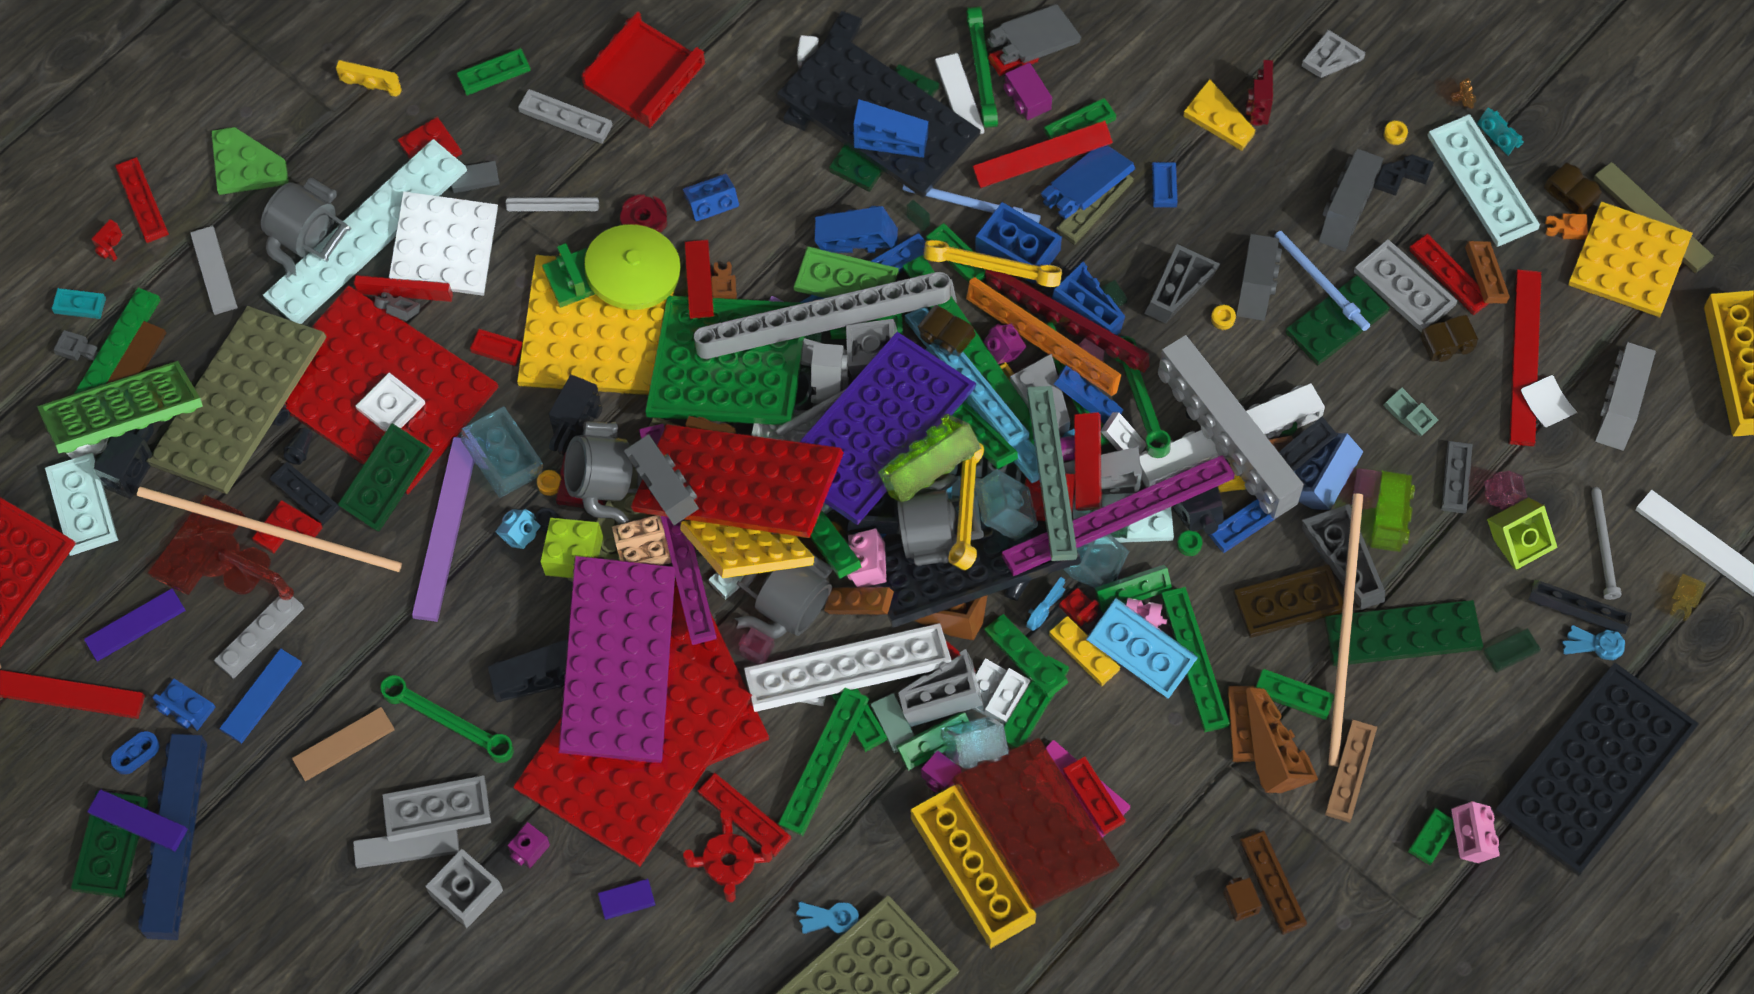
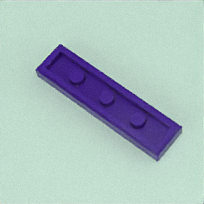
M172 588L84 640L98 662L186 610Z
M101 789L87 811L92 816L174 852L188 830L183 825Z

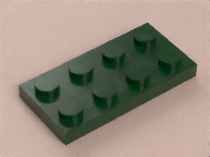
M1358 275L1338 289L1350 303H1354L1360 309V314L1370 323V326L1389 312L1390 307ZM1329 296L1286 328L1285 333L1318 366L1357 337L1363 330L1353 320H1349L1343 314V309Z
M391 423L338 505L380 532L433 449Z
M110 793L139 807L147 808L148 799L146 797ZM90 815L71 886L73 892L124 898L139 836Z

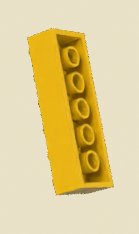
M1754 290L1710 294L1704 306L1732 436L1754 435Z
M956 785L911 809L912 822L990 949L1035 923V911Z

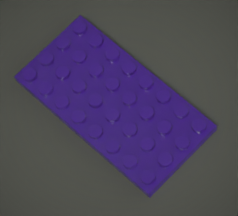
M896 332L800 441L802 443L839 447L844 453L824 503L858 525L976 388V383L899 332Z

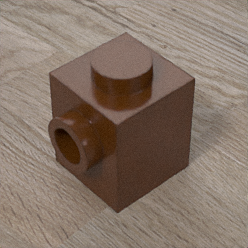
M1239 877L1227 883L1228 885L1225 886L1223 894L1235 922L1260 913L1262 905L1250 878L1243 880L1242 877Z

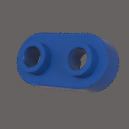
M148 731L138 733L113 753L111 757L112 766L120 774L126 775L134 772L157 754L160 747L158 739L153 733ZM151 744L149 749H143L144 745ZM129 759L130 763L126 766H123L122 763L125 760Z

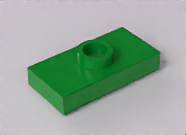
M1435 808L1408 852L1431 866L1454 829L1453 819Z

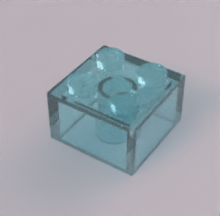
M995 469L975 484L976 497H978L981 510V520L986 526L992 527L1002 535L1008 536L1015 541L1038 526L1029 487L998 469Z
M989 716L941 728L946 757L957 765L962 766V768L975 767L978 765L977 762L983 760L987 762L999 761L1002 759L1001 756L1009 754L1004 725Z

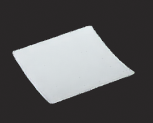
M1553 375L1521 389L1529 407L1545 427L1577 413L1560 390Z

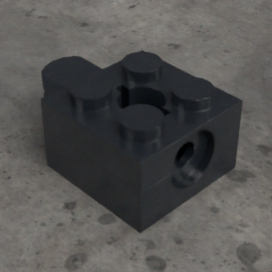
M570 374L549 413L554 433L549 444L550 450L554 452L558 450L559 454L565 455L572 438L584 435V423L587 421L593 422L594 419L600 417L603 406H601L596 384Z
M152 424L143 429L130 430L118 437H109L107 447L102 455L96 458L93 468L105 489L128 499L133 497L151 467L147 460L151 459L153 454L147 442L154 431Z

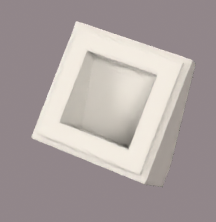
M800 37L797 53L799 68L818 50L817 37Z

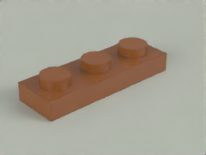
M1469 241L1465 248L1484 303H1507L1510 296L1491 243Z
M889 587L832 588L824 611L828 614H888L894 591Z
M1228 686L1233 762L1255 761L1246 690L1250 687L1254 688V686Z

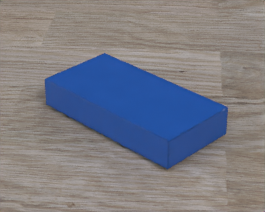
M1152 162L1153 207H1177L1176 162Z

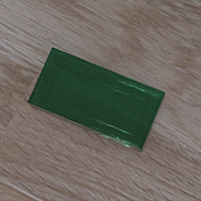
M1527 628L1484 649L1483 653L1494 671L1498 673L1539 653L1541 648Z

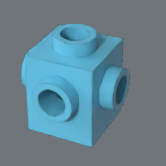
M512 509L504 515L503 522L495 532L511 547L524 549L536 537V532L540 525L534 520V514L527 509Z

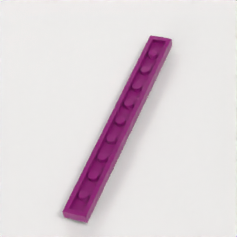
M663 424L639 429L641 439L649 434L657 446L664 431ZM661 516L672 565L675 567V577L692 645L715 640L717 637L694 545L680 530L681 521L673 525L669 517Z
M1221 455L1073 520L1076 548L1233 480L1235 473L1224 456ZM1047 532L1002 552V558L1013 576L1051 560Z

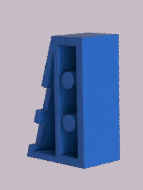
M858 99L854 119V148L924 157L928 137V121Z
M871 206L861 210L851 209L836 214L827 213L824 216L815 217V243L821 250L833 253H853V249H868V253H875V249H892L898 245V228L883 206Z
M1083 261L1054 289L1052 299L1118 336L1121 333L1125 315L1109 294L1106 295L1099 286V281L1091 276L1087 271V265Z

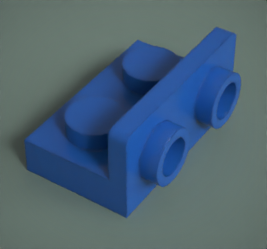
M727 173L683 189L695 221L703 220L739 206L735 187Z
M176 679L172 680L161 696L155 694L152 697L157 704L155 708L165 716L171 714L176 717L175 721L183 728L188 729L191 727L196 731L199 730L216 708L212 702Z

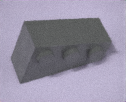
M1251 234L1236 316L1265 321L1270 294L1275 295L1277 281L1273 280V278L1277 279L1280 265L1275 264V262L1280 263L1282 249L1278 248L1279 238Z
M1177 244L1144 314L1166 324L1214 276L1220 264Z
M649 434L624 450L673 525H676L699 509L694 502V499L697 498L690 485L684 487L683 484L687 481L679 469L674 472L672 468L676 465L668 453L663 456Z

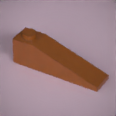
M987 595L914 621L925 626L940 623L944 634L974 640L983 624Z
M1248 688L1246 694L1255 764L1260 784L1265 789V792L1283 793L1317 781V775L1308 755L1304 750L1300 752L1293 742L1294 733L1291 729L1288 731L1281 723V713L1267 691L1263 688Z

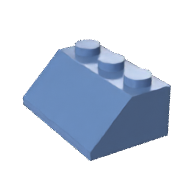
M1337 433L1338 435L1294 471L1304 484L1299 499L1300 503L1311 509L1330 510L1334 505L1336 498L1363 453L1348 433Z

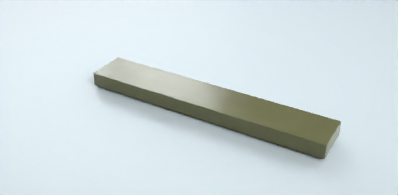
M1609 163L1594 176V180L1627 211L1685 230L1614 163ZM1691 236L1682 261L1694 273H1697L1712 261L1714 255Z

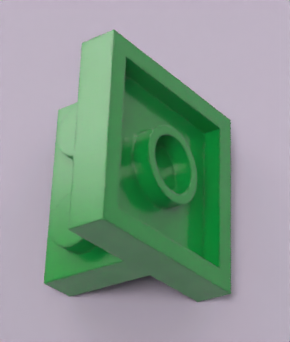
M566 243L557 246L559 256L556 257V260L543 264L542 267L561 308L595 295V293L590 288L585 276L584 267L587 248L571 254Z

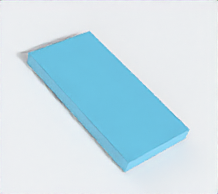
M1117 598L1114 599L1086 639L1168 699L1198 658Z

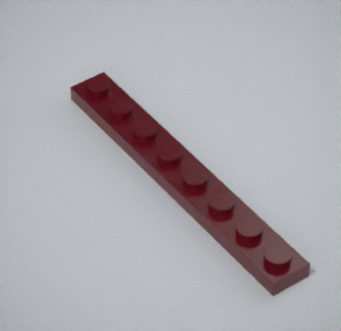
M986 269L985 274L988 286L995 291L1006 294L1013 302L1022 303L1031 312L1045 316L1049 322L1051 321L1055 325L1059 324L1074 336L1082 337L1093 347L1098 346L1105 350L1112 358H1119L1132 369H1138L1144 373L1150 366L1149 353L1009 274Z

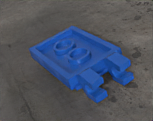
M1108 145L1092 150L1051 183L1052 185L1048 186L1041 193V196L1045 198L1043 203L1048 208L1057 205L1061 209L1059 215L1067 219L1078 208L1082 210L1088 208L1134 171V163Z

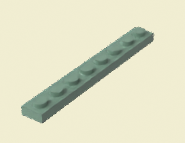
M1052 386L1028 387L1027 398L1051 561L1076 560L1078 554Z

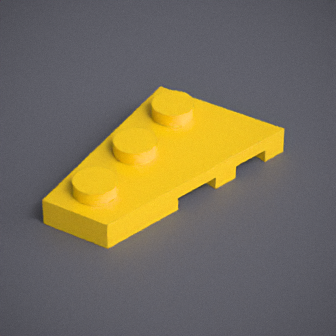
M1210 79L1184 111V117L1241 151L1255 134V129Z

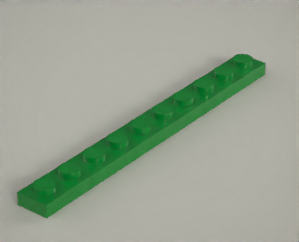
M923 255L903 265V271L909 279L935 273ZM952 296L947 302L937 305L970 324ZM975 331L976 335L964 349V354L1029 432L1028 439L1034 445L1029 408Z

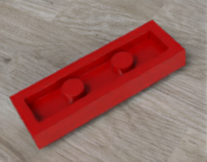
M1086 757L1063 768L1064 775L1103 835L1125 823L1126 819Z

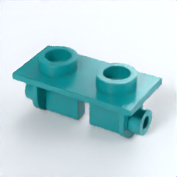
M1489 107L1485 110L1477 125L1507 156L1510 155L1514 147L1519 148L1524 143L1522 136L1512 127H1507L1508 123L1499 115L1498 111H1494Z

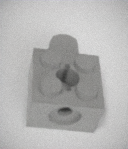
M894 319L846 325L848 369L853 381L894 334L898 332Z

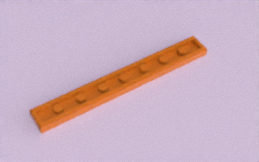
M974 277L969 280L967 300L1004 325L1012 324L1019 335L1049 355L1052 354V357L1067 365L1109 395L1113 396L1117 393L1121 378L1119 372Z

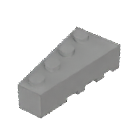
M1627 342L1624 351L1619 350L1615 364L1619 366L1618 368L1614 367L1610 378L1613 385L1610 384L1606 392L1605 398L1608 399V402H1604L1600 416H1603L1595 442L1624 451L1638 418L1656 351Z

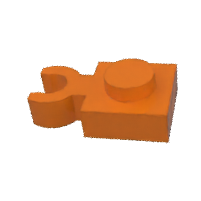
M1563 214L1561 220L1555 216L1546 217L1545 224L1554 226V228H1547L1545 232L1547 236H1555L1558 233H1562V239L1586 240L1588 236L1587 214Z

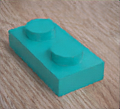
M58 288L52 310L54 314L101 319L106 297L102 293Z

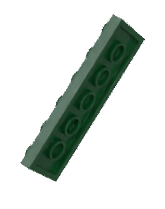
M898 64L894 70L932 97L939 89L938 82L901 64ZM846 145L843 146L829 167L830 173L868 192L871 191L883 173V170Z
M1474 600L1352 613L1348 665L1482 650L1483 642ZM1342 615L1325 616L1324 619L1333 666H1337Z

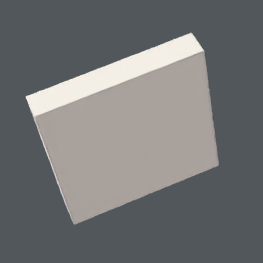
M388 373L356 405V408L386 432L391 423L402 428L425 405V401L391 373Z

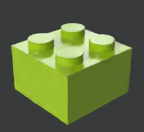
M550 518L541 558L545 576L573 578L575 556L599 559L603 540L599 522Z

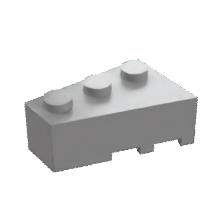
M814 343L811 363V387H813L814 395L811 396L812 408L849 386L848 355H844L843 345Z
M1052 354L1010 376V382L1028 408V387L1052 386L1059 436L1062 438L1064 433L1069 431L1070 419L1062 390L1054 385L1058 375Z
M1138 447L1101 455L1102 494L1139 492L1142 471ZM1075 460L1064 463L1065 474H1075Z
M966 649L959 653L960 656L954 660L941 664L939 666L940 669L929 676L924 675L899 692L903 714L910 727L983 706L973 662Z

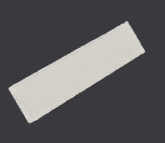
M958 53L935 59L951 109L981 129V134H983L984 127Z

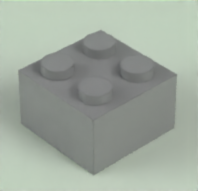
M463 849L425 886L429 895L466 928L503 891L500 882Z

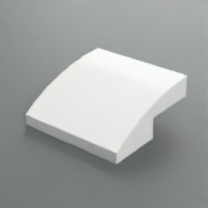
M985 658L976 674L983 706L973 708V710L997 721L1007 723L1031 680L1010 668L1007 671Z

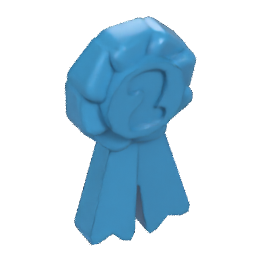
M1059 578L1045 600L1035 610L1030 608L1028 613L1031 616L1027 622V628L1033 631L1044 623L1049 614V607L1063 596L1065 591L1063 588L1065 584L1064 578Z
M1574 625L1571 626V631L1567 634V638L1574 641H1563V646L1565 647L1564 654L1595 651L1600 658L1606 660L1617 659L1623 655L1625 649V640L1619 632L1605 630L1595 636Z
M799 902L800 909L796 913L798 916L809 917L808 919L800 920V924L803 926V934L829 926L833 932L842 935L853 927L859 919L858 911L849 903H837L830 910Z

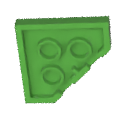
M235 127L212 131L216 182L219 195L281 186L289 183L285 159Z

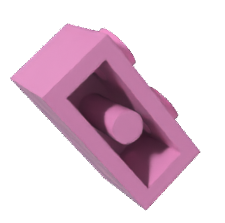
M872 529L848 535L849 547L860 560L862 568L847 575L849 580H853L857 587H868L886 582L885 542L878 530Z
M1470 802L1451 809L1460 859L1480 863L1498 857L1499 841L1495 834L1494 815L1491 807Z

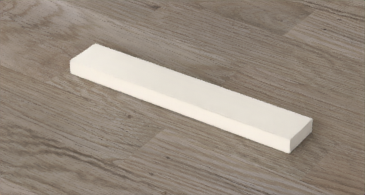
M1651 490L1637 506L1636 511L1754 597V564Z

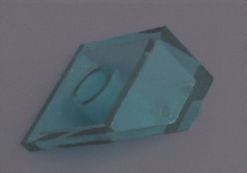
M1108 534L1077 548L1081 562L1063 570L1073 579L1096 588L1116 581L1130 551L1111 534Z

